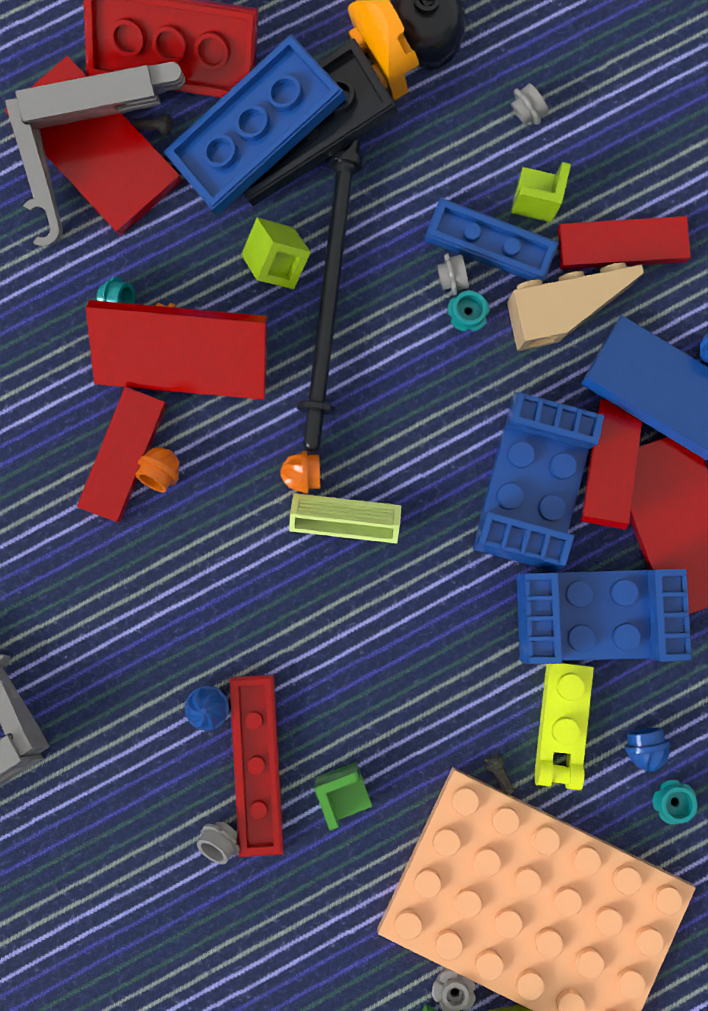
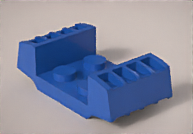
M514 392L484 499L473 550L553 572H558L566 566L574 535L568 534V529L589 449L598 445L604 415L524 393Z
M687 569L516 574L521 662L527 664H562V660L650 658L659 662L691 660Z

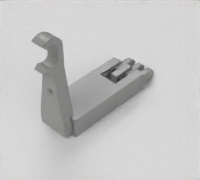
M167 62L152 66L145 65L15 91L17 98L5 100L34 198L28 200L23 206L31 211L43 208L46 211L50 226V233L46 237L37 236L33 242L34 244L40 246L54 245L61 239L63 233L39 129L161 105L160 92L180 89L185 85V76L177 63Z
M0 654V724L4 734L7 736L0 739V786L42 760L41 752L50 747L41 729L2 667L10 659L9 655Z

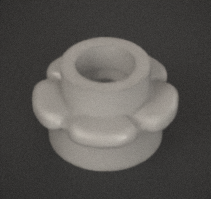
M531 83L521 90L518 88L514 90L516 100L511 103V107L521 122L525 125L530 121L536 125L541 123L540 118L549 112V108L538 90Z
M446 253L444 255L445 263L437 265L442 290L451 288V293L457 295V291L469 288L462 254L449 257V254Z
M223 822L204 825L200 832L201 837L197 842V847L205 857L215 863L226 864L231 855L235 856L239 853L240 848L236 844L238 836L232 827Z
M446 968L439 973L436 981L433 983V999L440 1003L439 1006L442 1011H467L476 1000L474 993L476 984L474 981ZM453 988H457L459 993L452 995L450 991Z

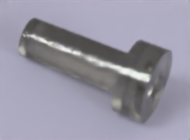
M160 115L159 119L134 118L133 126L136 129L160 130L161 135H171L173 123L170 115Z
M494 754L488 757L483 764L488 772L493 771L504 793L507 795L511 794L515 789L502 767L505 761L501 754Z

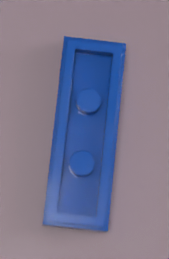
M441 197L424 239L426 242L462 254L526 280H542V283L545 281L559 244L555 240Z

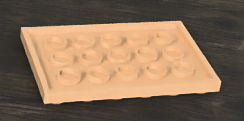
M452 767L379 923L378 934L532 1011H641L696 888L690 882Z

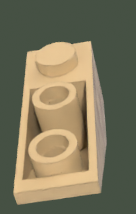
M615 263L600 269V273L585 276L583 271H575L560 276L557 282L543 284L542 280L537 279L519 284L517 290H513L507 301L517 351L559 343L632 286L644 273L642 265L626 267V263Z

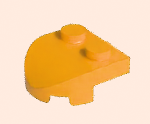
M355 0L348 6V13L353 25V29L348 31L351 40L355 38L363 53L367 52L373 62L371 66L395 101L409 92L405 74L419 66L418 58L404 37V26L389 0Z

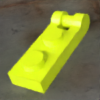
M563 662L562 664H546L535 764L536 785L550 787L552 783L565 784L566 789L581 791L583 788L585 775L583 765L594 670L592 666ZM554 752L567 753L566 766L553 765Z

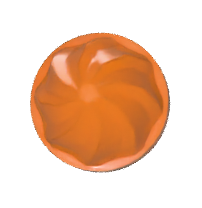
M153 448L140 457L138 460L140 467L135 475L147 487L164 493L170 485L177 483L180 462L171 450Z
M307 450L299 454L289 456L285 460L280 471L281 477L288 488L303 492V494H308V489H320L319 454L307 455Z

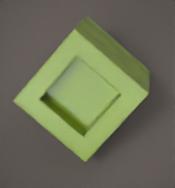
M562 162L556 175L523 167L520 172L511 213L551 223L562 204L571 164Z
M257 217L242 251V257L256 280L294 289L311 251L294 228Z

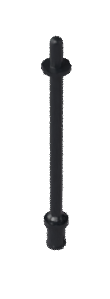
M361 137L329 157L328 165L336 175L309 400L297 402V410L307 412L303 444L308 452H315L320 447L324 415L335 414V406L325 401L352 176L359 172L362 167V157L359 155Z

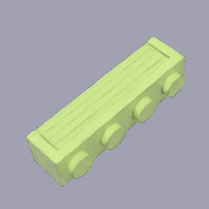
M293 493L289 531L397 543L401 505Z

